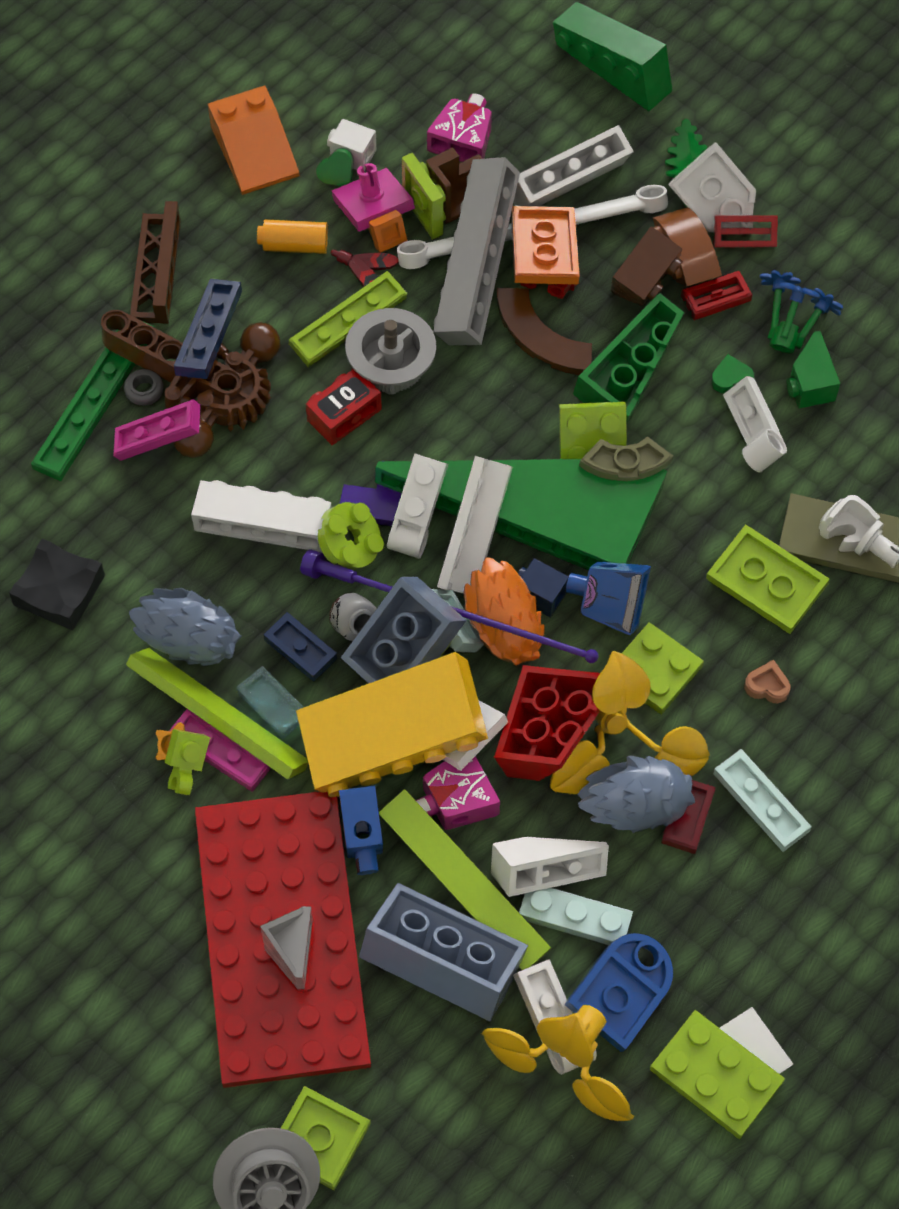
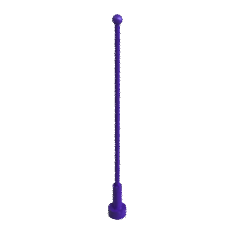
M309 549L304 554L301 561V573L314 579L324 574L351 584L358 582L388 593L392 589V586L357 575V571L327 562L323 553ZM452 607L464 618L584 657L588 663H595L599 658L596 650L590 649L585 651Z

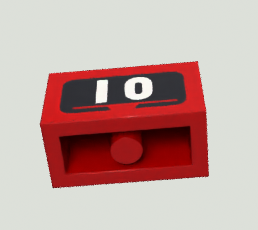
M354 369L347 374L339 375L332 385L322 392L319 391L313 394L306 403L307 421L332 446L382 410L381 392Z

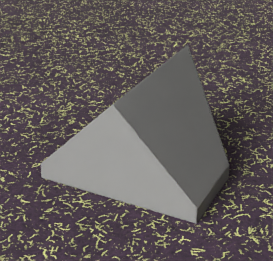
M306 906L260 926L265 951L297 989H305L313 922L311 907Z

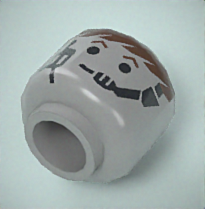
M347 593L338 597L332 604L329 620L332 628L345 639L353 641L377 608L365 597L356 593Z

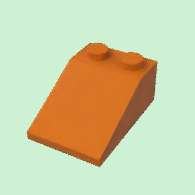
M265 85L208 103L212 131L242 195L300 176L277 109Z

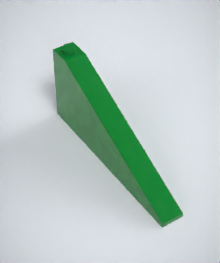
M581 459L491 460L513 467L494 532L587 570L596 562L629 563L663 489L667 470L663 469L643 479L616 481L593 475L579 467ZM474 460L440 461L448 464L435 508L458 516ZM378 461L375 468V483L402 493L412 461Z

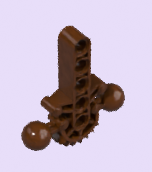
M110 310L102 316V342L107 349L144 369L157 373L161 378L171 382L170 386L165 390V409L197 397L195 401L200 404L199 433L173 442L176 450L181 455L196 458L206 454L214 441V434L211 428L215 423L227 426L230 432L236 424L244 430L246 420L255 424L257 414H264L266 405L270 402L269 392L271 391V383L268 380L266 369H256L255 366L257 363L273 359L281 346L278 332L270 324L258 322L250 324L244 329L240 338L241 354L236 351L229 353V350L221 343L208 378L201 379L175 375V361H168L167 359H177L183 345L179 340L121 310ZM218 358L223 359L225 361V365L218 362ZM223 388H231V389H233V390L225 391V390H222V389H223Z

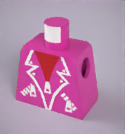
M471 94L467 102L451 99L427 131V151L440 154L453 147L458 153L459 161L461 162L478 154L484 159L492 123V112L485 108L487 104L486 99L479 94Z
M476 756L462 770L444 761L425 774L423 777V790L426 796L415 800L430 817L437 815L445 830L489 819L500 814V800Z

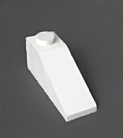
M522 837L493 843L491 874L508 897L606 876L609 845L606 842L536 837Z

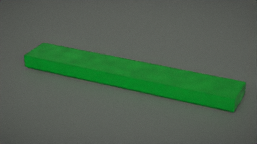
M105 347L31 462L33 470L62 481L132 371L135 363Z

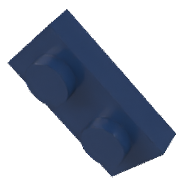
M288 612L263 634L265 642L313 682L337 660V653Z

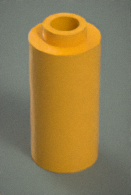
M264 220L263 226H258L257 244L263 245V251L326 254L328 223Z

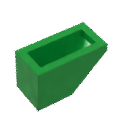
M815 331L793 364L790 378L787 379L789 396L795 398L799 409L833 402L837 398L840 381L821 331Z

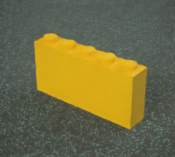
M456 652L296 710L314 789L322 793L328 792L329 797H339V790L349 789L357 785L369 786L381 781L382 776L391 773L399 775L413 770V765L424 761L425 763L441 761L446 757L445 754L455 750L459 752L472 750L478 747V742L488 739L468 660Z

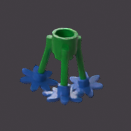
M773 270L771 274H760V278L763 279L761 285H773L772 291L775 292L771 329L767 339L771 340L769 346L773 349L792 354L795 348H802L805 337L821 314L828 313L831 310L836 315H841L840 310L843 309V305L833 301V295L828 294L825 296L819 288L811 290L794 285L801 283V280L793 277V273L786 272L781 275L779 271ZM785 288L792 290L790 296L792 302L786 321H781L778 326L781 295L785 292ZM807 294L812 297L811 302L815 304V311L801 332L798 333L799 327L793 324L799 302L802 303L804 295Z

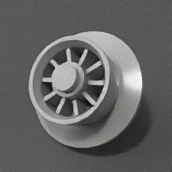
M261 1128L238 1137L222 1152L213 1172V1190L221 1209H306L313 1200L320 1182L319 1161L313 1148L298 1134L281 1128Z

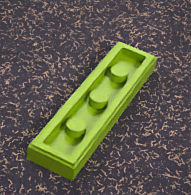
M386 271L289 339L288 344L307 367H310L344 343L350 328L359 318L378 309L394 308L407 298V292Z

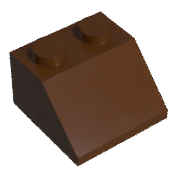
M651 226L613 276L611 292L643 307L648 299L652 301L662 291L664 286L660 283L668 274L672 277L683 261L680 259L682 248Z

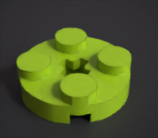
M344 502L331 507L323 514L321 518L323 519L322 528L318 530L317 537L322 553L331 563H338L342 567L357 570L373 562L377 554L382 551L384 541L381 537L379 526L370 513L368 506L364 503ZM348 529L354 536V542L352 540L347 541L345 538Z

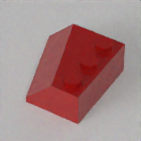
M523 665L507 714L508 723L503 727L494 755L495 760L507 777L540 781L563 767L601 711L595 706L592 698L593 687L600 673Z

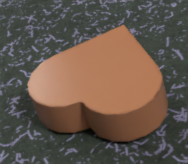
M772 660L748 674L744 689L754 699L766 698L769 702L781 703L789 695L790 683L776 662Z

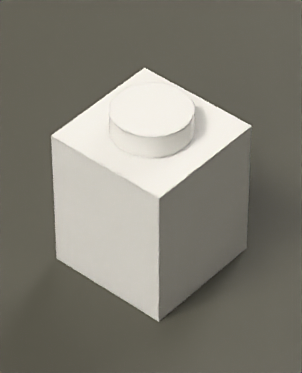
M342 119L337 129H332L328 136L327 146L330 147V155L338 148L347 149L354 158L353 169L357 170L358 167L363 166L365 171V164L370 162L377 150L376 131Z

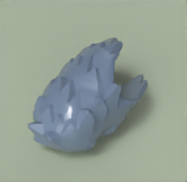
M154 588L153 595L140 597L139 602L143 605L142 607L133 608L129 611L130 618L136 625V627H133V631L139 638L147 642L151 647L168 654L169 659L185 660L187 664L201 663V665L207 666L219 663L224 658L231 659L236 643L241 638V635L236 630L234 619L222 606L217 607L210 599L206 600L192 590L188 591L183 588H175L174 590Z
M627 756L626 762L609 765L595 771L586 778L589 783L578 793L580 798L583 799L578 803L579 808L593 815L590 817L591 821L612 825L611 827L617 830H631L632 833L648 828L653 830L662 824L668 826L683 816L688 806L695 803V798L691 792L693 785L691 775H685L680 767L668 760H658L651 756H647L645 759Z

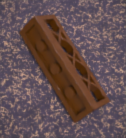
M165 201L164 214L143 213L130 315L146 323L169 324L181 223L177 201ZM149 224L162 225L161 234L154 237L149 232ZM157 247L159 249V257L152 263L145 255ZM151 273H154L156 275L155 285L148 289L142 283V280ZM148 299L153 301L154 312H138L139 306Z

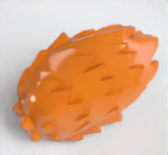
M486 557L483 561L482 570L472 571L470 585L467 583L464 586L465 611L543 636L544 624H541V611L536 612V596L530 594L525 581L512 565L506 561L498 563L493 558ZM470 620L472 627L479 634L480 640L495 657L511 662L514 665L539 659L540 653L538 650L542 643Z

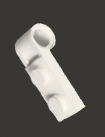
M746 376L724 393L723 396L747 444L742 450L745 461L753 470L762 472L786 454L787 447L755 379Z
M414 454L388 537L387 549L418 559L421 558L428 540V527L448 464Z
M550 959L513 975L536 1030L539 1022L545 1018L564 1017L573 1014L564 1005L567 999ZM549 1048L546 1050L554 1069L559 1074H565L579 1067L569 1062L565 1057H561L560 1053L554 1052ZM595 1049V1051H594V1053H593V1056H594V1060H593V1061L596 1060V1056H597V1054H596V1049Z

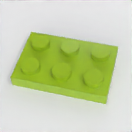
M746 524L706 576L708 581L789 634H791L824 591L830 580Z
M694 1010L650 1066V1071L739 1140L785 1081L783 1076L696 1010Z

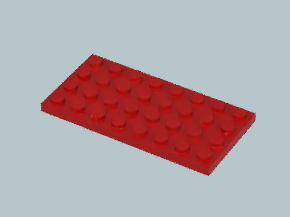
M319 791L195 807L223 1088L371 1068L337 796L329 797L328 792L322 793ZM306 906L311 907L313 922L305 989H297L265 951L260 926Z

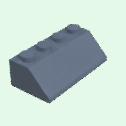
M397 883L367 927L359 958L491 1021L506 996L513 981V975L517 972L528 945Z

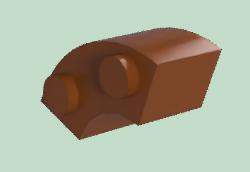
M686 207L653 217L655 226L653 228L682 248L680 259L683 262L672 276L677 283L690 286L722 276L711 239L694 211Z

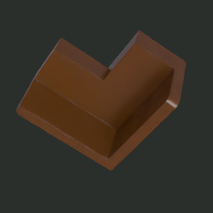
M452 147L426 160L431 180L435 185L439 184L446 197V201L443 202V210L446 216V220L443 222L445 224L460 217V206L464 200L467 176L470 173L473 159H483L480 154L459 163V155Z

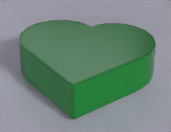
M344 148L336 149L329 158L323 159L316 168L318 179L323 183L338 186L351 183L354 166L352 153Z
M727 354L714 370L711 385L717 392L726 393L746 376L754 378V372L748 365Z

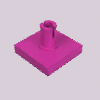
M372 163L365 164L366 173L363 166L357 168L358 180L332 190L334 202L359 232L370 228L369 221L389 212L397 210L400 214L415 209L413 198L387 168L377 171L376 165Z

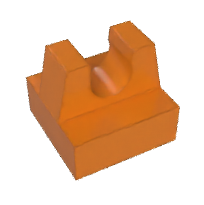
M397 210L369 221V232L375 248L380 253L408 241L402 215Z

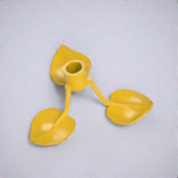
M612 651L592 691L593 702L601 710L595 718L599 725L594 729L598 735V748L589 740L580 741L563 767L552 774L550 788L555 792L578 794L589 783L586 778L590 774L610 765L607 758L602 756L605 751L604 733L619 734L625 728L652 750L658 752L655 756L656 759H664L680 767L685 775L693 776L699 772L707 763L710 754L704 737L694 728L682 726L671 730L663 738L662 746H659L630 723L626 715L627 708H638L646 702L650 694V680L644 670L634 660L622 653Z
M583 1005L577 1013L541 1020L537 1025V1033L543 1044L538 1048H530L523 1036L511 1030L487 1028L481 1033L493 1054L503 1064L517 1072H533L537 1067L533 1057L540 1056L548 1048L560 1053L561 1057H565L572 1064L582 1067L580 1073L582 1079L575 1080L572 1087L577 1098L586 1108L609 1120L630 1121L635 1117L631 1114L627 1099L613 1083L601 1077H591L589 1074V1067L594 1060L593 1053L598 1046L595 1039L607 1022L605 1016L598 1009L590 1005Z

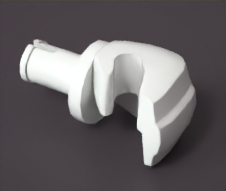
M850 495L840 499L821 518L819 529L822 537L829 539L834 536H847L843 539L839 551H854L860 556L864 552L871 551L889 564L891 568H894L899 563V547L882 535L884 524L879 521L880 516L858 496Z

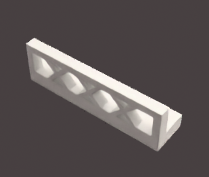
M475 456L438 581V588L464 594L465 584L468 583L470 585L471 572L482 570L483 561L487 557L510 480L512 466Z

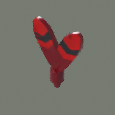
M342 249L340 252L337 250H331L330 252L332 256L337 257L338 262L349 266L363 287L378 278L373 270L391 269L399 263L398 258L389 253H363L353 256V254Z

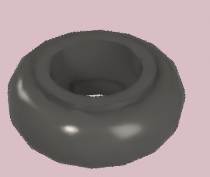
M148 369L134 371L127 377L124 383L125 396L131 403L138 406H147L155 403L160 399L164 390L162 378L157 373ZM142 383L152 385V388L146 392L135 390Z

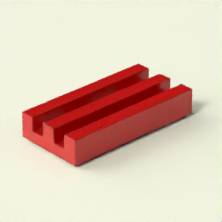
M714 215L713 247H777L778 215ZM721 222H771V228H721ZM721 234H770V240H721Z
M736 271L683 289L681 297L683 301L686 300L687 309L692 311L691 316L693 320H697L750 302L752 300V293L740 271ZM738 283V285H736V286H733V287H730V288H727V289H724V290H723V289H720V288H723V287H726V286H729V285ZM712 292L710 295L694 300V297Z

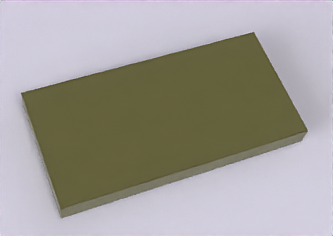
M790 494L779 542L781 548L805 562L899 583V563L894 568H891L889 564L871 551L864 552L861 556L854 551L841 552L839 547L843 539L847 537L846 535L834 536L829 539H825L820 535L819 524L821 518L835 503ZM877 513L880 516L879 521L884 524L882 535L899 547V517Z

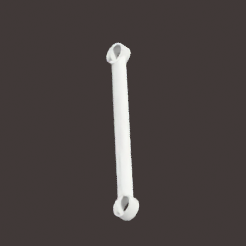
M647 185L638 189L635 195L575 208L576 225L638 210L645 213L663 211L668 206L667 189L661 185ZM512 223L508 224L505 241L512 240ZM454 237L428 243L421 240L403 242L397 247L399 265L406 269L420 268L428 264L431 258L451 254Z

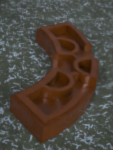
M497 288V306L502 323L515 339V343L532 358L536 357L550 364L551 368L575 375H580L592 363V343L565 338L548 328L533 310L529 298V289Z

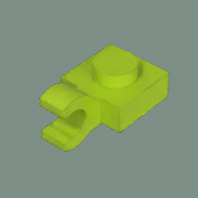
M173 729L165 759L166 764L173 766L168 781V789L175 790V793L190 795L193 785L192 770L202 771L210 737L204 734Z

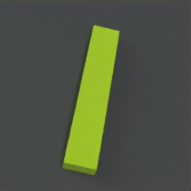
M146 648L130 655L126 663L127 667L286 779H290L306 770L309 764L306 757L152 649Z
M405 789L379 812L382 819L475 920L528 945L519 965L521 970L534 966L551 950L547 942Z

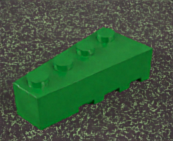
M575 2L553 21L557 46L648 112L672 92L666 44L579 2Z
M658 293L578 376L573 395L583 403L625 402L627 426L675 336L684 312L661 293Z

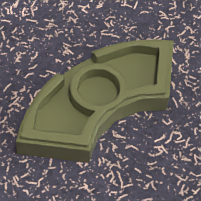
M646 437L637 444L628 446L613 445L600 439L580 460L579 467L601 478L616 481H632L660 472L672 462L673 455L649 437Z

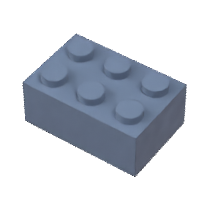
M400 577L344 652L341 659L364 680L372 683L439 658L467 620L418 577Z

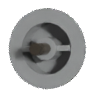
M384 308L365 314L353 324L346 337L345 350L351 367L360 376L370 381L379 391L382 390V392L387 394H395L416 384L418 379L429 369L436 354V339L430 326L418 315L403 309Z

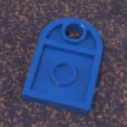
M633 933L621 936L604 950L564 1005L573 1013H577L583 1005H590L598 1009L607 1021L600 1035L620 1052H623L667 994L673 979L671 959L664 947L647 935ZM640 948L648 949L653 954L654 963L651 967L644 966L639 961L638 951Z

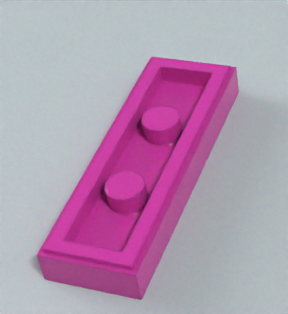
M193 399L116 427L113 456L122 461L198 434L200 404Z
M188 709L185 710L169 730L171 731L177 723L182 722L185 726V731L204 734L210 737L204 761L251 792L255 790L271 769Z

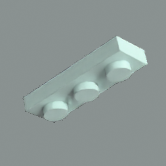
M742 749L714 769L713 774L782 852L810 832L812 826Z
M547 888L525 893L519 913L527 922L610 945L619 937L627 935L633 911L554 888Z

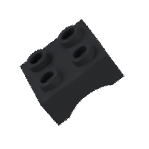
M41 539L29 566L21 578L13 585L9 595L13 606L74 630L105 577L102 563L79 557L61 549L50 541Z

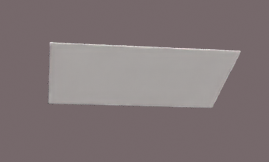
M753 1007L720 1027L722 1031L780 1074L793 1065Z

